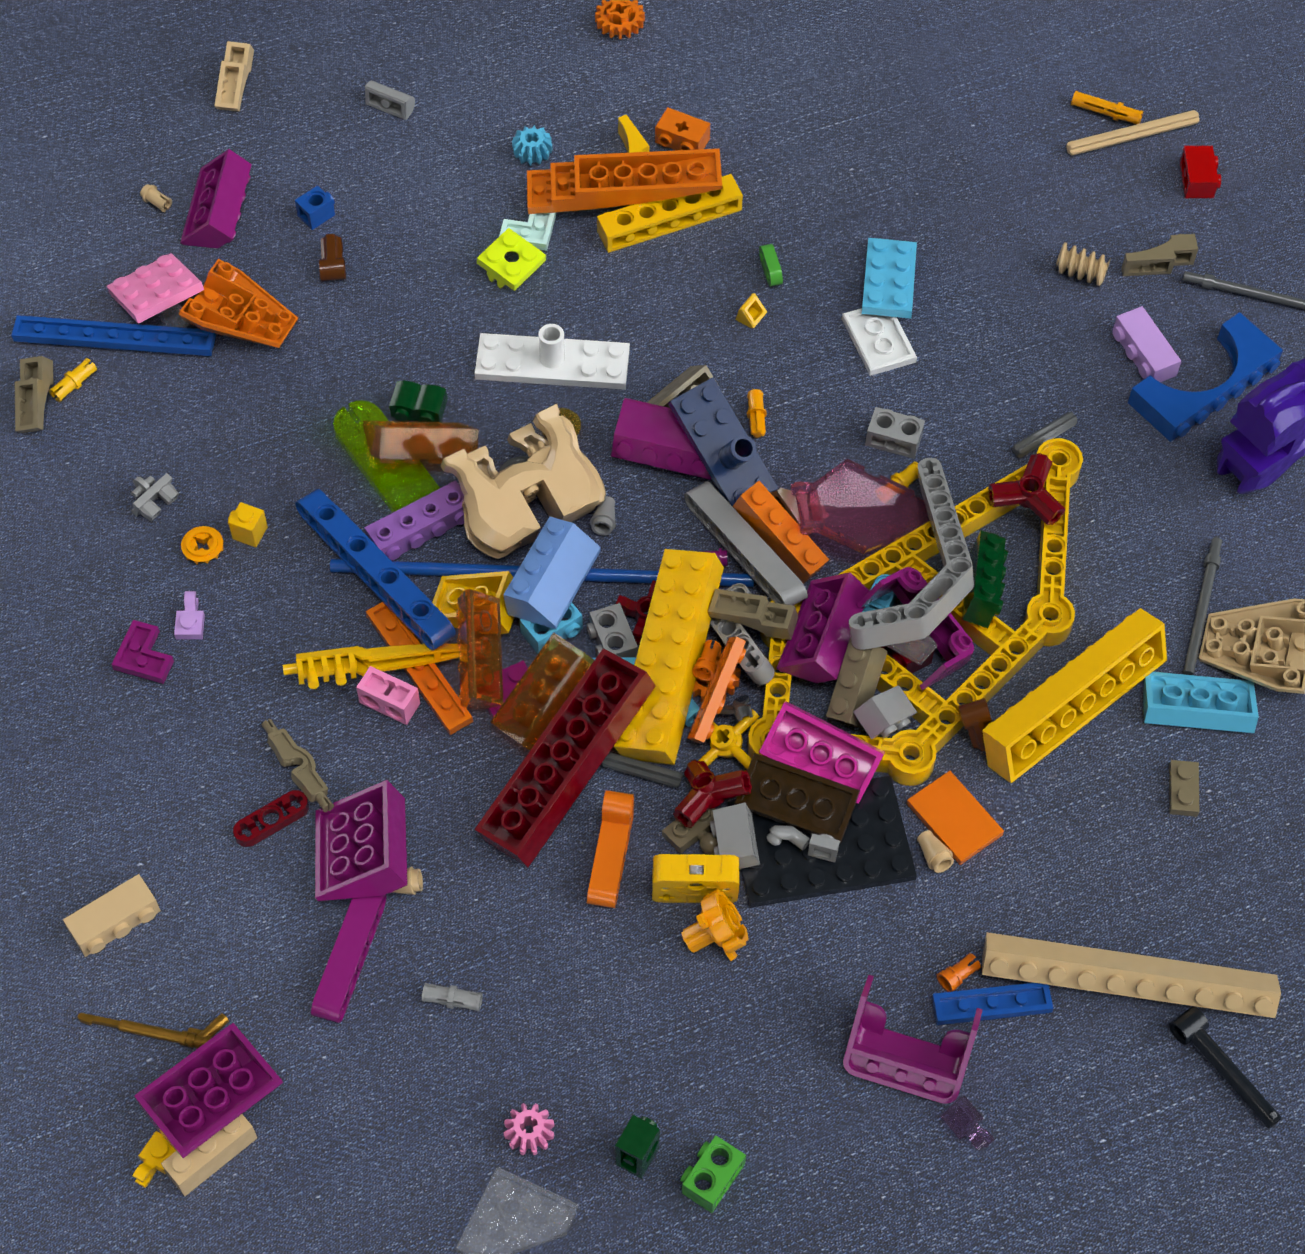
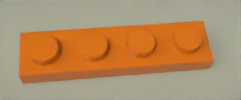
M737 636L728 638L714 677L709 684L687 739L696 743H704L706 739L708 740L714 731V724L712 723L715 715L722 711L725 704V699H723L725 691L732 686L735 680L734 669L737 663L740 664L745 656V640Z

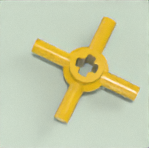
M752 709L753 717L744 716L743 720L739 721L735 726H718L713 721L714 731L710 737L711 749L698 761H705L707 766H709L718 756L725 758L735 757L748 770L752 758L742 750L743 737L741 734L760 716Z

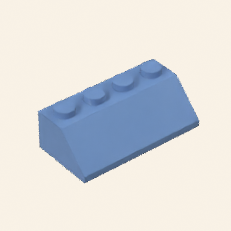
M549 516L503 594L507 614L557 629L598 557L601 547L574 523Z

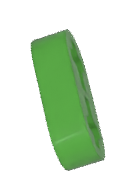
M773 244L759 246L760 261L768 285L770 287L781 285L783 283L782 270Z

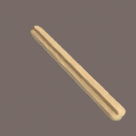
M1192 110L1070 141L1066 145L1067 152L1073 156L1194 125L1199 122V113Z

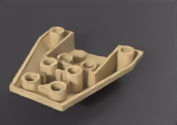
M1294 598L1210 613L1204 632L1199 661L1274 691L1305 694V599Z

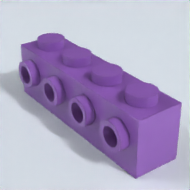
M455 480L364 527L365 534L391 561L395 560L408 550L420 547L424 542L435 536L443 535L447 530L456 525L464 524L462 507L464 494L461 491V487Z

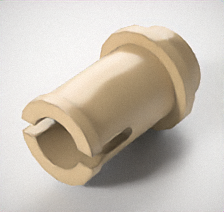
M147 184L140 192L144 202H150L162 212L169 210L172 205V199L159 192L155 185Z

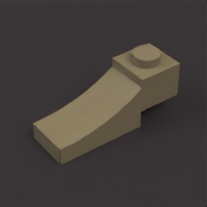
M1195 234L1170 235L1169 241L1160 246L1145 251L1125 253L1121 268L1122 275L1171 274L1173 266L1194 265L1198 252Z
M44 356L20 359V381H15L16 432L27 433L43 430L46 397L49 387L53 385V360Z
M715 589L708 610L712 618L742 624L764 633L765 636L787 640L792 639L798 620L795 606L769 602L767 596Z

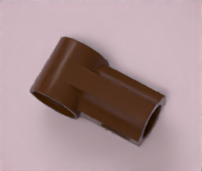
M326 234L324 238H321V259H319L321 281L346 280L342 238L335 234Z
M983 698L958 706L965 730L968 729L973 747L981 751H985L982 730L992 722L986 699Z

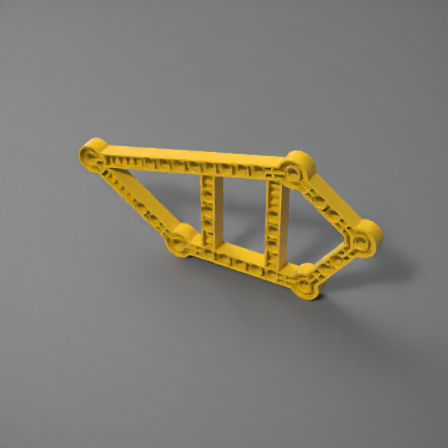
M1052 438L1045 441L1037 451V454L1047 455L1053 461L1043 488L1065 508V513L1053 525H1047L1041 519L1037 595L1027 605L1024 623L1014 631L995 615L988 628L962 620L963 599L950 613L967 635L970 636L972 641L991 656L947 700L930 687L922 690L920 685L923 682L887 654L882 671L888 674L880 675L876 689L881 693L898 685L909 689L903 692L917 711L912 717L921 725L916 730L900 731L892 736V738L876 737L871 739L869 736L851 734L885 752L875 772L888 773L889 776L891 775L892 780L906 786L919 785L928 780L933 772L936 753L964 726L958 703L966 704L983 698L988 702L1043 646L1059 645L1068 638L1075 618L1074 607L1064 596L1070 488L1077 482L1083 463L1082 452L1077 445L1069 440ZM1027 464L995 483L1020 480L1023 477ZM988 487L955 506V510L964 538L1018 507L1019 504L992 507L989 501ZM930 521L840 574L850 572L870 591L878 576L884 574L892 575L905 567H911L918 570L926 582L929 583L939 573L924 562L939 553L936 540L931 537L934 536ZM803 600L794 605L797 614L800 610ZM760 632L762 641L770 648L768 661L776 671L778 670L777 666L787 639L768 637ZM1011 651L1018 652L1019 654H1013ZM994 668L1001 669L1002 672L995 671ZM775 672L773 679L766 684L763 717L756 720L748 734L747 750L751 758L754 753L765 756L759 753L783 703L785 701L789 702L792 677L790 674ZM980 685L986 689H979L976 686ZM778 693V694H781L782 696H781V697H774L772 694ZM942 720H947V721H949L951 724H944V723H942L941 721H942ZM910 755L915 757L916 759L909 760L905 756Z

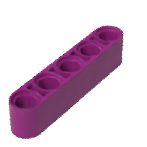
M386 895L352 898L311 1007L312 1016L336 1023H341L382 917L387 899Z

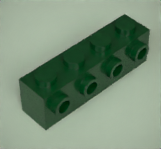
M980 531L970 551L974 587L964 598L962 620L988 628L994 615L998 616L1003 606V600L1000 598L1005 588V583H1002L1007 569L1006 566H1003L1008 555V550H1005L1006 538L994 533Z

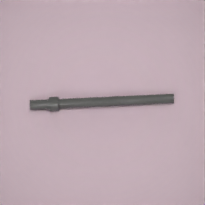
M1185 271L1183 275V281L1199 284L1201 288L1209 290L1216 288L1305 310L1304 299L1217 279L1215 275L1207 273L1200 275Z
M1217 537L1212 538L1209 554H1206L1204 560L1205 573L1183 669L1184 675H1194L1215 573L1221 563L1219 555L1222 539Z

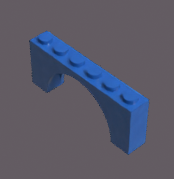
M1240 312L1222 324L1217 338L1229 354L1233 368L1232 376L1225 383L1207 391L1187 392L1168 387L1150 375L1132 388L1128 404L1170 442L1178 436H1185L1193 425L1203 423L1211 412L1221 410L1228 400L1232 397H1239L1246 387L1250 384L1254 386L1261 380L1264 374L1267 372L1272 373L1280 365L1279 359L1283 350Z

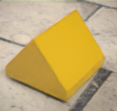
M752 293L741 306L735 319L750 328H755L767 313L755 293Z

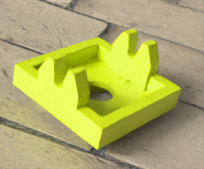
M510 228L477 257V264L487 271V276L491 282L496 279L499 288L507 285L513 291L546 261V254ZM508 252H515L518 254L519 259L516 262H508L504 256Z

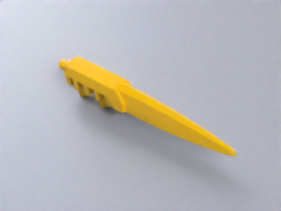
M425 644L368 649L354 646L296 654V663L284 664L282 666L284 675L298 674L299 685L305 684L304 679H307L308 687L316 689L319 687L318 677L322 676L324 682H329V676L335 675L336 684L342 686L347 682L346 673H350L351 679L357 678L356 673L364 676L370 666L382 672L404 669L467 656L484 651L488 647L484 644H443L432 651Z

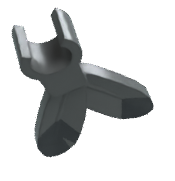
M749 696L737 697L733 705H724L719 714H734L739 721L743 720L742 717L744 716L753 717L751 705H748L750 701Z

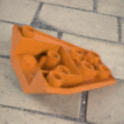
M220 259L210 269L203 286L204 290L199 292L194 299L189 298L179 312L182 320L203 331L280 348L298 320L295 314L244 272Z

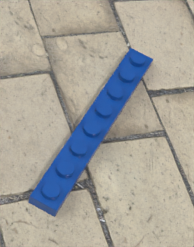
M19 315L16 316L11 335L15 342L212 356L216 338L215 333L194 328Z

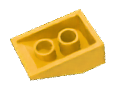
M509 571L442 576L432 603L448 618L454 628L485 635L507 634L511 629L514 617L507 614L503 594L512 581L513 576Z

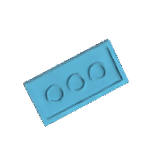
M868 238L861 314L911 319L917 242Z

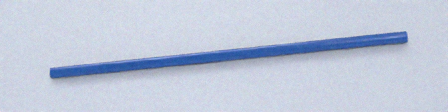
M331 559L330 572L354 573L342 559ZM392 561L405 575L425 576L509 571L514 577L520 567L515 565ZM591 568L584 581L651 584L653 580H657L659 571ZM722 573L719 586H732L741 583L747 587H754V580L749 574Z

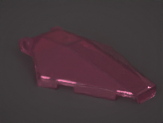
M849 459L844 460L814 483L799 481L790 486L792 495L795 496L801 521L799 524L801 534L819 533L862 554L889 545L930 520L924 500L914 496L915 491L885 476L879 475L876 478L864 472V466Z

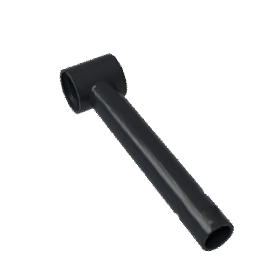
M1192 1006L1169 1023L1173 1036L1183 1045L1192 1042L1268 1129L1282 1119L1280 1114L1265 1100L1264 1096L1205 1031L1209 1028V1022L1201 1010Z

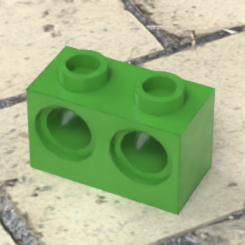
M716 1135L711 1143L706 1141L697 1154V1157L700 1159L694 1168L689 1166L685 1170L680 1180L683 1183L682 1194L711 1213L714 1212L746 1161V1154ZM721 1155L728 1162L724 1165H716L713 1163L712 1158ZM699 1180H706L711 1184V1187L707 1190H700L695 1186V1183Z

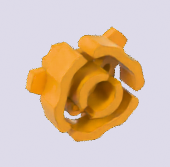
M716 889L705 895L703 900L700 901L702 910L701 914L696 916L698 922L683 929L681 934L691 952L695 953L715 942L719 947L723 948L729 960L732 961L737 957L735 951L745 946L746 941L749 940L748 933L744 924L741 925L740 923L742 917L735 905L727 898L723 891Z

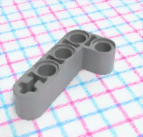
M741 583L734 584L727 589L728 591L752 594L747 586ZM711 617L710 624L725 645L729 637L737 636L746 641L744 645L746 653L740 665L753 682L758 685L769 683L774 677L775 670L743 625Z

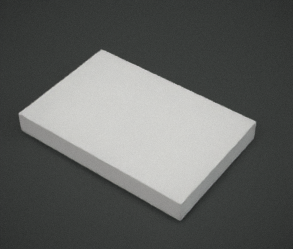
M862 308L842 314V321L870 376L916 363L917 356L897 317L861 314Z

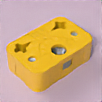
M658 854L653 857V901L659 903H700L705 895L716 889L723 891L732 903L738 900L740 886L739 857L735 855Z

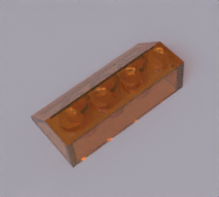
M363 421L370 455L379 458L381 463H395V459H404V463L418 464L420 459H428V463L442 464L444 458L462 449H465L467 454L478 449L479 429L460 422Z
M467 589L458 598V609L456 612L459 631L457 643L459 646L458 671L460 673L459 698L461 706L474 710L504 706L500 599Z
M553 632L493 717L491 723L519 744L531 750L592 665L594 659Z

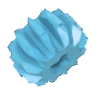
M534 125L529 129L524 126L523 131L517 130L516 137H513L512 147L515 158H519L521 164L528 162L531 166L532 163L536 162L540 165L542 160H548L549 154L553 150L550 133H546L544 127L537 129Z

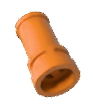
M707 640L704 643L702 654L697 659L692 671L693 675L699 680L710 681L714 677L716 660L721 650V645L717 641L714 642L712 649L710 648L712 640Z
M969 953L954 966H948L937 974V980L945 991H955L963 983L964 979L981 968L979 960L968 966L976 956Z

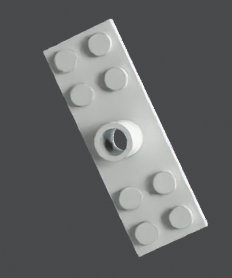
M556 324L544 325L539 330V337L480 333L475 380L626 390L630 343L564 339L563 329Z

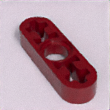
M292 790L239 820L233 828L236 842L242 847L254 846L305 816L309 810L306 795L302 791ZM294 800L300 803V807L297 809L291 806V802ZM281 807H283L284 811L287 812L286 816L283 815ZM269 813L279 815L278 821L274 824H266L263 821L264 817ZM256 821H259L260 827L262 828L261 831H259L258 826H256ZM247 829L251 831L252 835L247 837L242 833V830Z

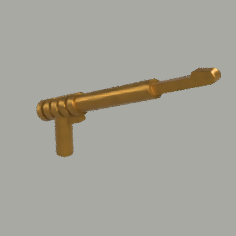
M79 1013L77 1016L80 1022L87 1025L94 1023L118 1028L119 1031L175 1042L182 1046L195 1047L196 1049L213 1038L229 1022L228 1018L223 1013H220L204 1030L189 1028L188 1031L181 1032L124 1019L119 1021L85 1013Z

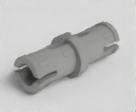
M425 983L421 1000L423 1002L447 1005V1008L450 1009L461 1007L480 1011L483 993L458 989L454 985L443 987Z

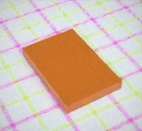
M948 771L910 797L906 803L933 835L953 852L952 857L959 865L1003 836L1004 830L951 771Z

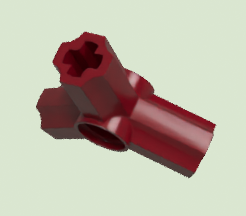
M1044 454L1031 455L1023 477L1020 480L989 484L990 505L992 507L1019 504L1022 507L1030 508L1047 525L1055 524L1065 513V508L1043 488L1053 461Z
M694 759L689 762L684 775L693 789L675 808L673 815L684 827L692 828L708 809L719 806L725 799L750 794L752 786L747 770L715 776L705 761Z

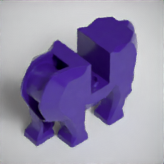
M1305 358L1293 362L1278 375L1259 384L1238 403L1237 412L1230 420L1237 430L1221 440L1223 447L1217 456V473L1220 475L1232 473L1241 481L1237 490L1239 494H1248L1271 485L1292 464L1305 455Z

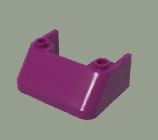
M905 567L880 580L857 605L861 608L891 591L895 593L903 605L909 604L928 583L918 570ZM951 613L928 635V638L947 662L941 665L920 685L922 690L962 668L972 657L974 651L972 639Z
M868 974L843 1060L845 1070L853 1076L939 1103L948 1104L955 1101L960 1092L983 1009H976L970 1033L962 1030H951L944 1035L941 1046L884 1028L887 1020L886 1012L881 1006L867 1002L874 976Z

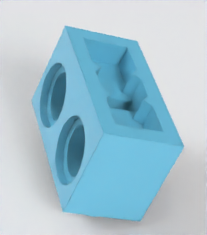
M571 602L563 618H568V620H561L557 629L520 619V632L535 652L541 655L546 651L554 650L563 640L575 637L583 629L582 614ZM545 631V632H547V633H545V634H538L537 632Z

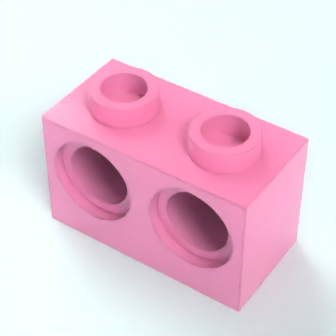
M372 666L369 667L356 687L359 703L405 725L408 724L420 705L417 687Z

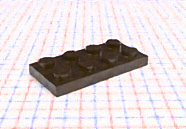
M754 753L747 770L752 786L751 793L737 796L734 804L746 803L754 814L793 826L810 834L830 835L834 839L839 840L841 845L860 795V790Z

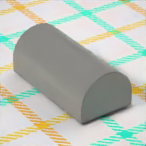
M372 80L365 85L366 105L407 120L413 112L415 106V98L413 96Z

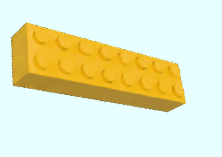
M673 549L664 550L635 661V666L646 671L656 687L614 745V748L622 756L639 761L675 765L696 681L692 671L704 648L711 621L708 610L715 589H719L724 569L715 553Z
M1139 608L1132 615L1127 616L1114 629L1109 630L1096 643L1088 646L1074 660L1069 661L1065 667L1048 677L1034 691H1030L1025 698L1014 706L1009 707L994 722H990L982 730L988 767L1008 782H1014L1141 682L1146 676L1167 661L1165 624Z

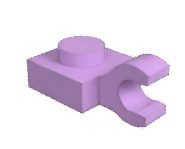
M185 591V611H176L174 631L176 639H203L205 614L204 611H197L199 599L196 598V591Z

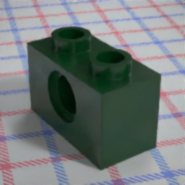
M632 1115L615 1145V1165L641 1179L659 1149L660 1129L653 1120L645 1116L639 1118Z

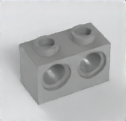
M875 407L867 430L865 446L915 459L923 435L925 420L911 415L896 413L890 409Z
M620 603L589 612L590 623L586 624L590 639L595 638L597 646H595L597 656L604 648L619 657H637L638 646ZM603 625H611V627H608V628H605V627H602V626H603ZM617 646L620 647V649L613 650L611 649V647Z

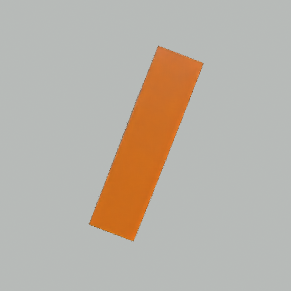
M720 148L574 155V162L550 163V169L527 170L528 214L633 205L722 189Z

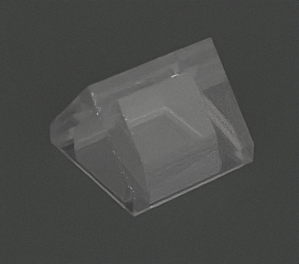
M179 304L164 310L160 319L169 327L186 328L190 325V323L182 320L179 316L182 308Z

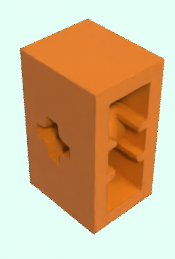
M667 107L655 126V143L673 150L704 149L710 140L711 123Z

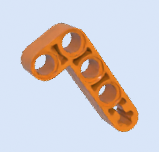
M605 791L602 805V823L588 888L587 904L616 908L633 822L634 794Z

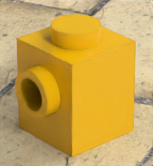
M240 502L236 510H233L228 517L232 539L256 548L268 528L264 510Z

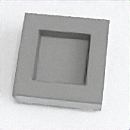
M812 833L808 856L836 862L840 841L827 834L817 835Z

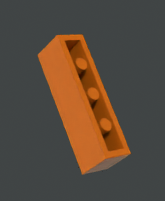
M760 481L740 495L733 505L734 509L803 584L820 571L829 561V558Z

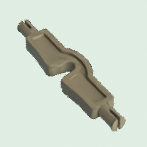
M272 719L265 720L262 723V727L268 733L267 743L274 751L280 764L283 767L300 765L291 771L292 781L303 791L310 802L317 801L324 812L331 811L334 804L327 797L328 787L315 771L316 764L311 754L297 746L284 728L278 730Z

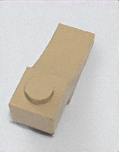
M227 41L225 59L221 61L215 100L216 109L240 112L245 83L249 72L251 73L254 49L251 44Z

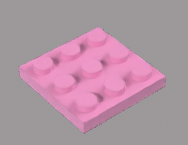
M172 253L163 255L157 261L147 266H141L135 272L125 277H119L113 283L106 286L109 294L138 324L204 290L202 282Z

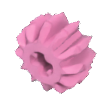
M523 1103L520 1113L512 1109L510 1111L512 1119L504 1121V1125L507 1128L504 1132V1137L511 1140L509 1143L510 1148L513 1150L520 1146L521 1155H525L527 1149H531L532 1154L537 1155V1146L546 1150L548 1148L546 1140L554 1138V1132L551 1131L554 1127V1120L547 1119L549 1116L548 1110L545 1109L539 1112V1107L536 1103L532 1106L531 1110H527L526 1104ZM532 1126L533 1132L527 1133L525 1127Z

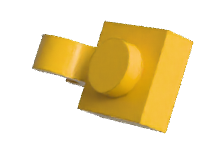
M157 1131L154 1132L138 1155L139 1159L144 1163L140 1164L132 1175L136 1178L135 1182L144 1188L148 1186L157 1170L166 1174L161 1163L176 1152L162 1134Z

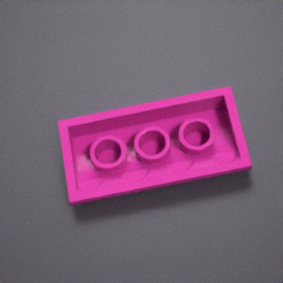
M787 701L783 703L759 753L770 759L860 790L857 800L858 804L885 754L884 751Z

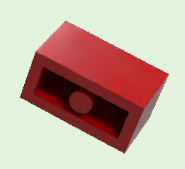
M1184 146L1180 167L1185 198H1214L1216 190L1221 187V174H1217L1218 156L1214 155L1213 146Z

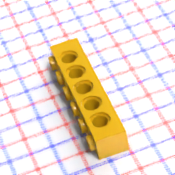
M732 174L722 176V189L628 205L615 211L605 212L597 216V233L607 252H613L741 211L743 194Z

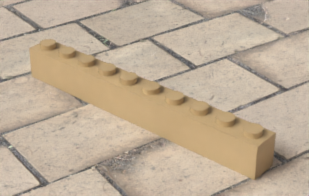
M986 932L982 955V975L1276 1018L1281 990L1278 976L1275 974Z

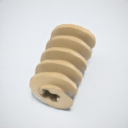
M1064 242L1056 267L1059 266V274H1063L1068 269L1069 277H1072L1077 271L1078 280H1082L1087 275L1088 283H1091L1096 277V284L1100 286L1105 279L1110 260L1106 263L1104 254L1097 260L1095 251H1092L1089 257H1087L1085 248L1077 254L1076 245L1068 251L1067 243Z

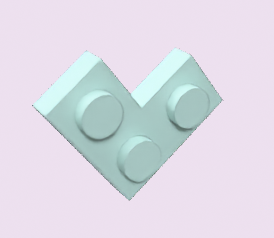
M557 212L530 214L528 222L504 219L500 235L510 228L537 249L547 251Z

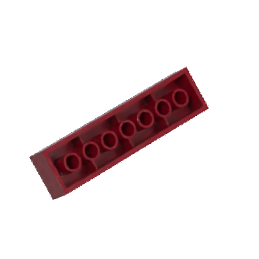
M603 648L474 830L487 843L524 866L529 867L656 687L648 673Z

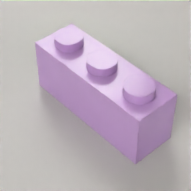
M1143 306L1116 316L1112 330L1113 336L1116 341L1122 344L1127 357L1136 364L1142 378L1146 379L1151 375L1157 381L1163 382L1177 376L1181 360Z

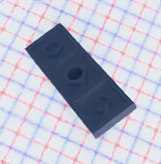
M714 377L668 403L719 492L732 507L740 495L758 481L769 492L779 489L756 451L754 440L746 434Z

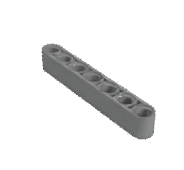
M706 481L684 494L686 504L693 514L774 603L794 606L807 598L808 594L801 580L710 482Z

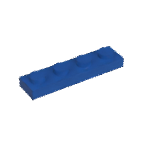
M1040 983L953 991L932 995L937 1025L972 1022L977 1008L983 1009L980 1021L1052 1013L1054 1009L1049 985Z

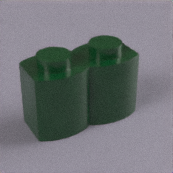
M397 381L389 404L391 416L402 422L417 420L426 426L441 424L448 400L445 388L436 385H420L411 381Z

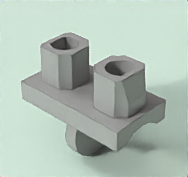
M166 473L154 485L152 484L155 482V479L152 476L145 480L141 477H136L133 480L136 488L131 494L135 498L140 494L142 495L133 503L134 508L131 512L136 517L141 514L149 521H153L161 513V508L154 503L158 497L167 505H170L178 498L179 493L171 484L172 477Z

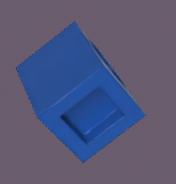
M318 185L295 200L297 216L312 230L335 216L334 198L329 192H324Z

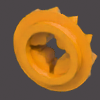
M199 526L191 529L184 535L181 541V549L187 560H192L196 564L199 562L208 564L211 559H218L219 553L223 551L224 541L218 530L209 526ZM197 542L203 545L207 543L208 550L204 548L199 549Z

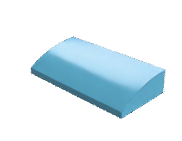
M1152 672L1144 678V723L1255 733L1259 716L1254 682Z

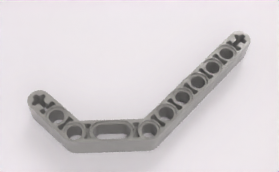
M936 458L921 460L918 463L920 490L944 568L909 604L861 612L851 616L849 619L851 643L856 649L865 650L926 638L974 587L972 560L942 465Z

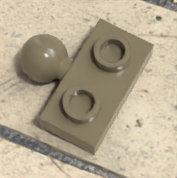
M715 808L708 809L692 828L684 827L677 820L673 821L662 830V836L680 854L698 840H700V848L704 853L708 855L715 854L714 847L718 846L717 837H713L712 832H710V821L714 820L713 810Z

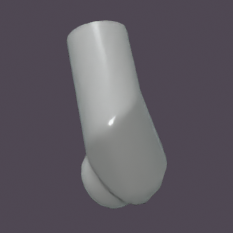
M775 825L769 829L770 833L767 835V841L775 846L780 845L783 839L789 840L801 850H804L811 840L793 826Z

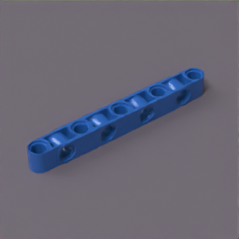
M316 489L295 502L298 513L306 523L430 650L437 649L456 636L454 626L448 618L320 489Z

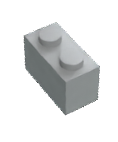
M898 685L871 697L853 713L869 737L874 739L880 735L886 738L896 730L898 732L911 724L909 718L915 715L917 711Z
M741 803L713 810L714 820L710 821V827L713 837H717L718 846L714 847L715 855H735L739 857V869L760 865L752 812L747 804Z

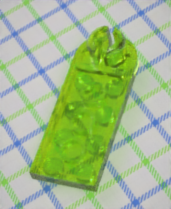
M359 400L349 403L348 411L343 406L336 413L333 426L337 440L392 513L440 489L378 406L369 401Z

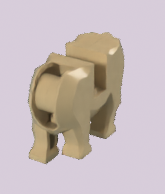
M557 404L537 413L533 420L536 428L546 435L547 440L535 433L531 423L509 434L508 443L528 454L529 458L526 462L512 464L497 472L493 459L489 457L486 445L468 454L465 449H462L444 458L441 468L444 472L452 473L457 477L461 491L464 494L462 507L466 536L479 551L487 556L500 559L506 557L519 547L535 541L541 527L528 503L536 498L535 495L538 496L548 516L568 522L584 517L605 500V485L597 469L579 449L573 424L564 416H559L560 410Z

